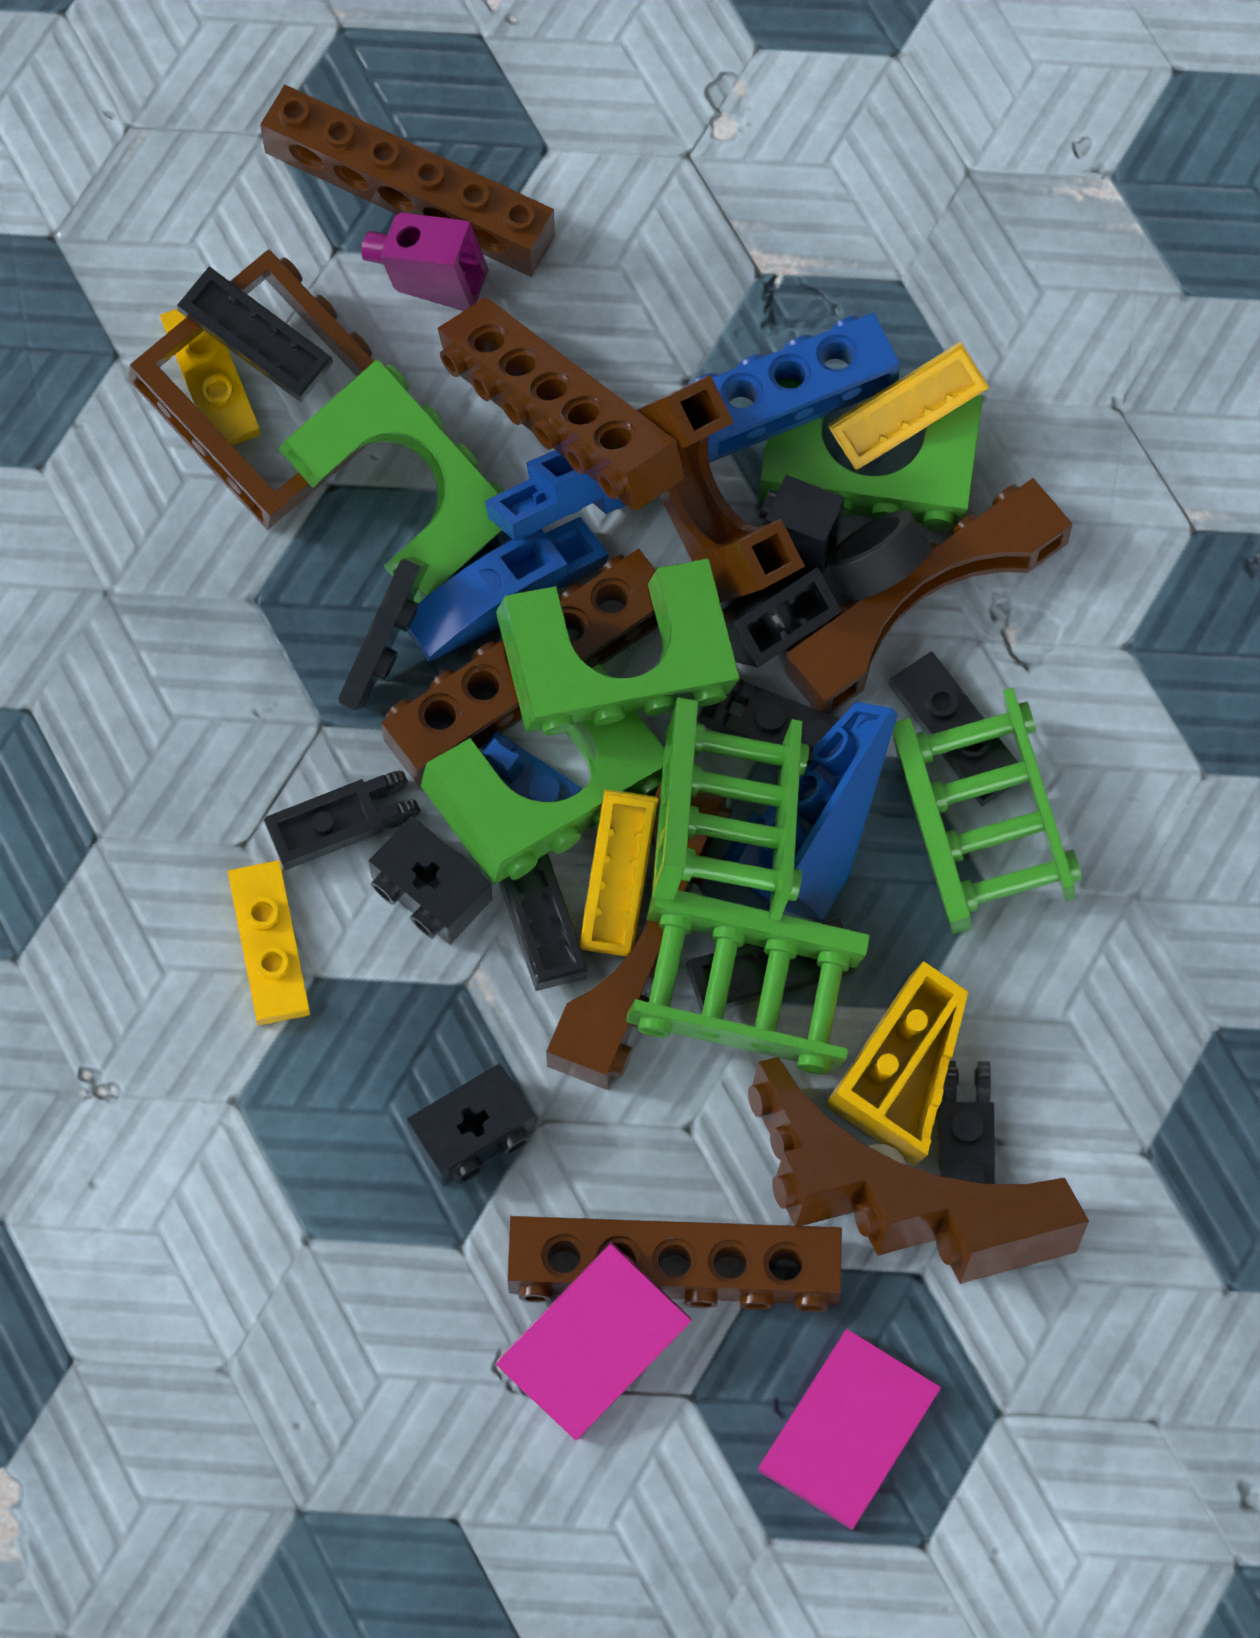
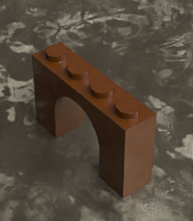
M711 375L637 409L638 412L677 440L685 479L661 494L660 498L691 560L709 559L720 603L762 590L805 567L782 519L759 527L746 523L732 510L715 482L708 461L707 441L711 434L734 422Z

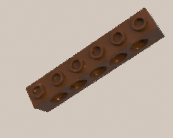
M284 84L260 124L266 154L397 215L399 213L469 221L483 255L527 276H533L555 238L553 208Z
M487 297L437 328L443 348L440 351V358L444 367L452 376H461L473 386L476 393L483 400H492L504 410L507 417L514 424H522L532 431L546 449H555L567 459L570 466L577 473H586L599 484L609 498L613 500L618 498L636 512L685 479L677 440Z
M639 548L627 557L623 554L615 556L600 569L599 575L584 586L581 583L574 584L559 596L566 628L576 629L582 633V637L577 641L571 642V645L579 658L590 668L598 664L602 666L659 627L648 583L656 569ZM608 600H617L625 606L617 613H607L599 608L603 602ZM503 640L499 643L497 641H490L484 644L473 654L470 663L456 672L451 669L441 673L430 683L427 692L413 701L411 699H404L398 702L386 713L385 720L381 722L384 742L420 789L427 762L469 738L479 749L489 741L496 731L502 734L523 719ZM481 686H489L497 691V694L489 700H478L470 695L473 690ZM438 715H446L454 720L450 727L443 730L433 729L428 725V722Z
M510 1216L508 1291L510 1294H519V1299L525 1302H549L552 1300V1295H560L612 1242L624 1254L630 1256L635 1265L671 1299L684 1300V1305L688 1307L713 1308L718 1305V1301H740V1307L743 1309L768 1310L773 1308V1303H795V1309L799 1311L823 1312L828 1310V1305L839 1304L841 1293L842 1227L800 1226L795 1228V1226ZM568 1251L575 1254L580 1263L573 1271L560 1273L549 1265L553 1255L558 1252ZM678 1255L688 1261L690 1268L681 1276L671 1277L662 1272L659 1264L667 1256ZM734 1257L742 1262L745 1271L737 1278L727 1279L720 1276L714 1266L722 1258ZM779 1259H789L797 1264L800 1273L792 1280L783 1281L773 1276L769 1267Z

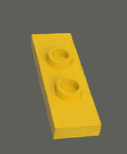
M178 309L160 314L161 323L166 334L186 318ZM203 331L174 355L193 404L232 446L261 436L260 428L228 348Z
M960 341L830 422L828 427L857 471L984 392L989 386Z
M604 789L579 941L581 950L628 956L634 949L658 803L657 797Z
M280 860L227 870L257 1025L261 1026L311 1015Z

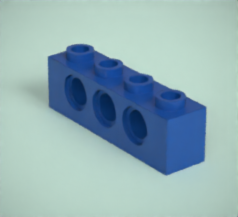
M873 312L861 318L858 316L846 317L834 324L829 331L814 337L811 335L799 336L788 342L782 350L767 356L755 354L742 360L735 369L720 375L709 373L695 379L693 382L711 375L734 422L709 436L707 441L709 463L868 399L898 381L900 362L875 313ZM831 359H840L846 362L848 366L837 370L829 368L825 362ZM785 378H792L800 382L801 385L797 388L786 389L777 382ZM738 397H744L751 400L754 404L747 408H737L730 404V401Z

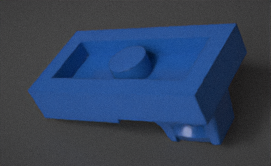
M498 731L493 734L480 751L500 779L515 793L527 799L540 802H556L568 799L582 790L577 784L542 760L531 755Z

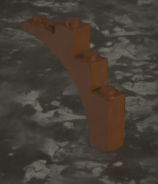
M779 1057L759 1061L753 1083L748 1089V1100L754 1115L762 1118L770 1133L772 1150L775 1156L781 1160L777 1174L772 1180L773 1194L779 1207L782 1209L786 1208L795 1228L854 1212L859 1232L864 1237L868 1236L877 1256L936 1240L941 1260L946 1265L951 1266L960 1284L1077 1252L1089 1220L1065 1177L1029 1184H982L941 1177L899 1163L861 1143L828 1119L799 1089Z

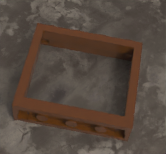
M268 249L230 281L246 294H249L266 279L356 377L374 362L371 359L372 351L364 339L356 332L348 334L336 321L338 316L332 305L319 294L314 297L301 283L303 278L300 272L287 258L283 257L279 260ZM186 317L129 365L128 381L268 531L366 446L352 453L314 488L298 472L277 491H274L160 368L204 331Z

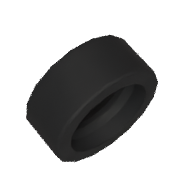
M898 510L880 516L851 533L830 553L827 565L847 597L852 600H861L879 594L908 577L928 558L932 546L911 512L908 510Z

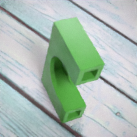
M377 359L288 437L278 450L312 488L352 453L372 443L390 442L405 446L425 461L436 483L437 502L435 511L427 526L383 566L393 577L401 559L415 557L429 564L414 597V601L420 603L502 530L488 518L485 501L506 490L496 482L489 484L476 469L479 463L472 452L461 443L455 445L441 430L444 424L438 414L426 404L420 406L406 391L409 389V385L403 375L392 365L385 367Z
M785 378L777 382L786 389L797 388L801 385L800 382L792 378ZM977 395L927 426L924 442L918 455L906 467L888 475L866 476L854 473L841 466L828 452L823 441L822 426L824 417L767 439L760 478L759 501L764 502L770 489L778 491L785 475H789L845 497L842 517L856 514L870 516L874 520L894 511L908 510L917 523L923 524L930 530L938 532L951 531L967 514L983 396Z
M709 559L657 568L648 583L662 639L661 658L659 664L651 671L633 678L605 676L591 669L579 658L568 636L556 586L504 596L496 614L525 731L531 732L542 729L543 735L549 736L567 732L574 728V723L593 720L596 726L613 724L623 720L626 717L625 713L644 710L646 716L661 715L673 710L677 697L698 701V706L713 705L727 698L726 694H729L740 677Z
M601 664L591 668L600 674L609 676ZM637 712L625 713L626 717L623 720L609 725L596 726L593 720L574 723V728L567 731L566 734L584 757L589 769L590 782L583 790L568 799L556 802H540L522 797L511 790L500 779L471 738L426 763L421 788L490 882L495 885L508 876L512 880L521 878L538 863L537 859L552 850L555 854L565 852L579 841L581 833L595 825L598 827L604 789L655 797L662 781L664 748Z

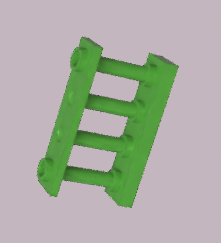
M1014 688L1003 690L1006 713L928 736L925 731L915 733L910 717L896 721L892 732L894 745L951 934L972 929L970 912L979 910L978 904L1058 881L1066 902L1075 899L1074 882L1082 880L1074 849L1064 852L1028 734L1036 732L1028 701L1018 704ZM1013 733L1022 762L943 785L940 780L930 783L925 764L934 762L933 756ZM1028 782L1037 811L960 834H956L955 829L945 832L940 813L949 811L948 805ZM1036 833H1044L1052 861L974 884L971 883L970 879L960 882L955 863L963 861L964 854Z
M677 697L665 735L652 897L674 901L681 880L690 881L691 876L771 891L769 919L780 921L788 900H797L802 881V869L794 868L799 775L803 776L809 755V745L801 743L802 721L791 720L782 745L705 730L704 724L697 723L698 701ZM704 751L779 766L778 784L773 785L702 771L701 765L694 764V755L699 756L700 752ZM700 792L776 807L775 827L699 813L698 807L690 806L691 796L696 797L697 793ZM694 834L772 848V869L695 855V849L687 848L688 838L693 839Z
M677 890L674 901L652 897L647 920L658 922L659 928L664 930L649 1002L635 999L627 1013L626 1023L638 1025L639 1032L652 1037L667 1038L670 1036V1033L795 1061L797 1062L798 1069L812 1074L824 1075L828 1074L829 1070L837 1071L846 1060L848 1048L829 1044L842 973L848 971L849 967L856 969L864 959L870 935L783 914L780 921L769 919L770 911ZM691 930L712 935V940L716 942L702 1015L670 1007L684 937L690 934ZM744 943L765 947L764 952L769 955L755 1027L723 1020L737 948L743 946ZM797 955L817 959V965L821 967L808 1039L776 1032L790 959H795Z

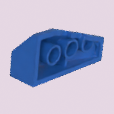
M856 701L813 748L814 760L805 769L803 776L799 775L794 868L802 869L801 887L797 900H788L785 911L823 920L847 881L898 716L892 708ZM771 806L762 817L754 812L746 822L775 827L776 807ZM732 841L722 860L772 869L773 849ZM745 887L770 902L771 891Z

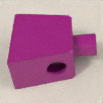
M399 213L394 217L388 234L368 231L362 243V259L384 265L395 290L461 311L477 303L489 271L469 221Z

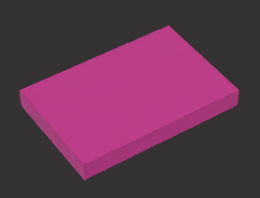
M610 1242L503 1353L495 1365L577 1441L689 1325L692 1318L616 1245Z
M846 1329L758 1467V1472L853 1531L937 1397L941 1387Z

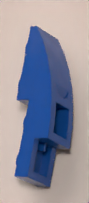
M556 450L526 462L529 480L485 501L488 518L514 541L532 535L539 529L570 514L577 513L592 503L605 514L627 506L618 498L614 500L609 498L599 484L586 473H577L570 466L567 459Z
M581 517L546 533L541 528L536 533L525 536L517 541L512 539L460 571L419 603L417 615L407 632L428 662H431L499 629L496 611L504 596L555 586L558 590L601 569L607 563L609 554Z

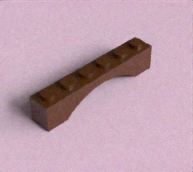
M1034 478L1021 487H1018L1016 484L1010 485L993 500V507L979 517L976 513H972L963 518L953 528L952 536L938 546L935 542L930 543L932 549L928 558L908 577L891 588L874 596L864 598L856 604L853 601L844 603L840 606L842 612L830 619V623L816 633H809L787 648L788 653H786L784 673L814 709L830 715L864 691L870 666L883 639L896 622L920 600L944 586L973 576L1000 572L1028 573L1068 544L1073 523Z
M661 783L655 795V797L658 798V803L651 840L655 856L660 808ZM700 792L697 793L696 797L691 796L690 806L698 807L699 813L731 819L733 812L732 809L726 807V797ZM694 834L693 839L688 838L687 848L695 849V855L713 858V856L707 854L713 837ZM691 876L690 881L681 880L678 890L690 893L693 884L703 886L706 879ZM648 920L634 949L612 974L592 990L566 1004L546 1051L547 1067L605 1090L608 1089L613 1075L623 1077L633 1052V1047L626 1044L633 1027L638 1028V1025L626 1023V1017L635 999L649 1002L650 998L647 997V994L654 979L664 931L659 928L658 922Z

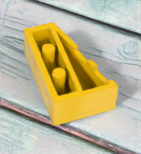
M923 961L909 976L830 1095L825 1106L880 1144H886L895 1148L903 1156L904 1160L912 1166L917 1165L928 1155L931 1143L930 1136L937 1108L941 1104L944 1092L943 1085L949 1061L953 1056L969 992Z

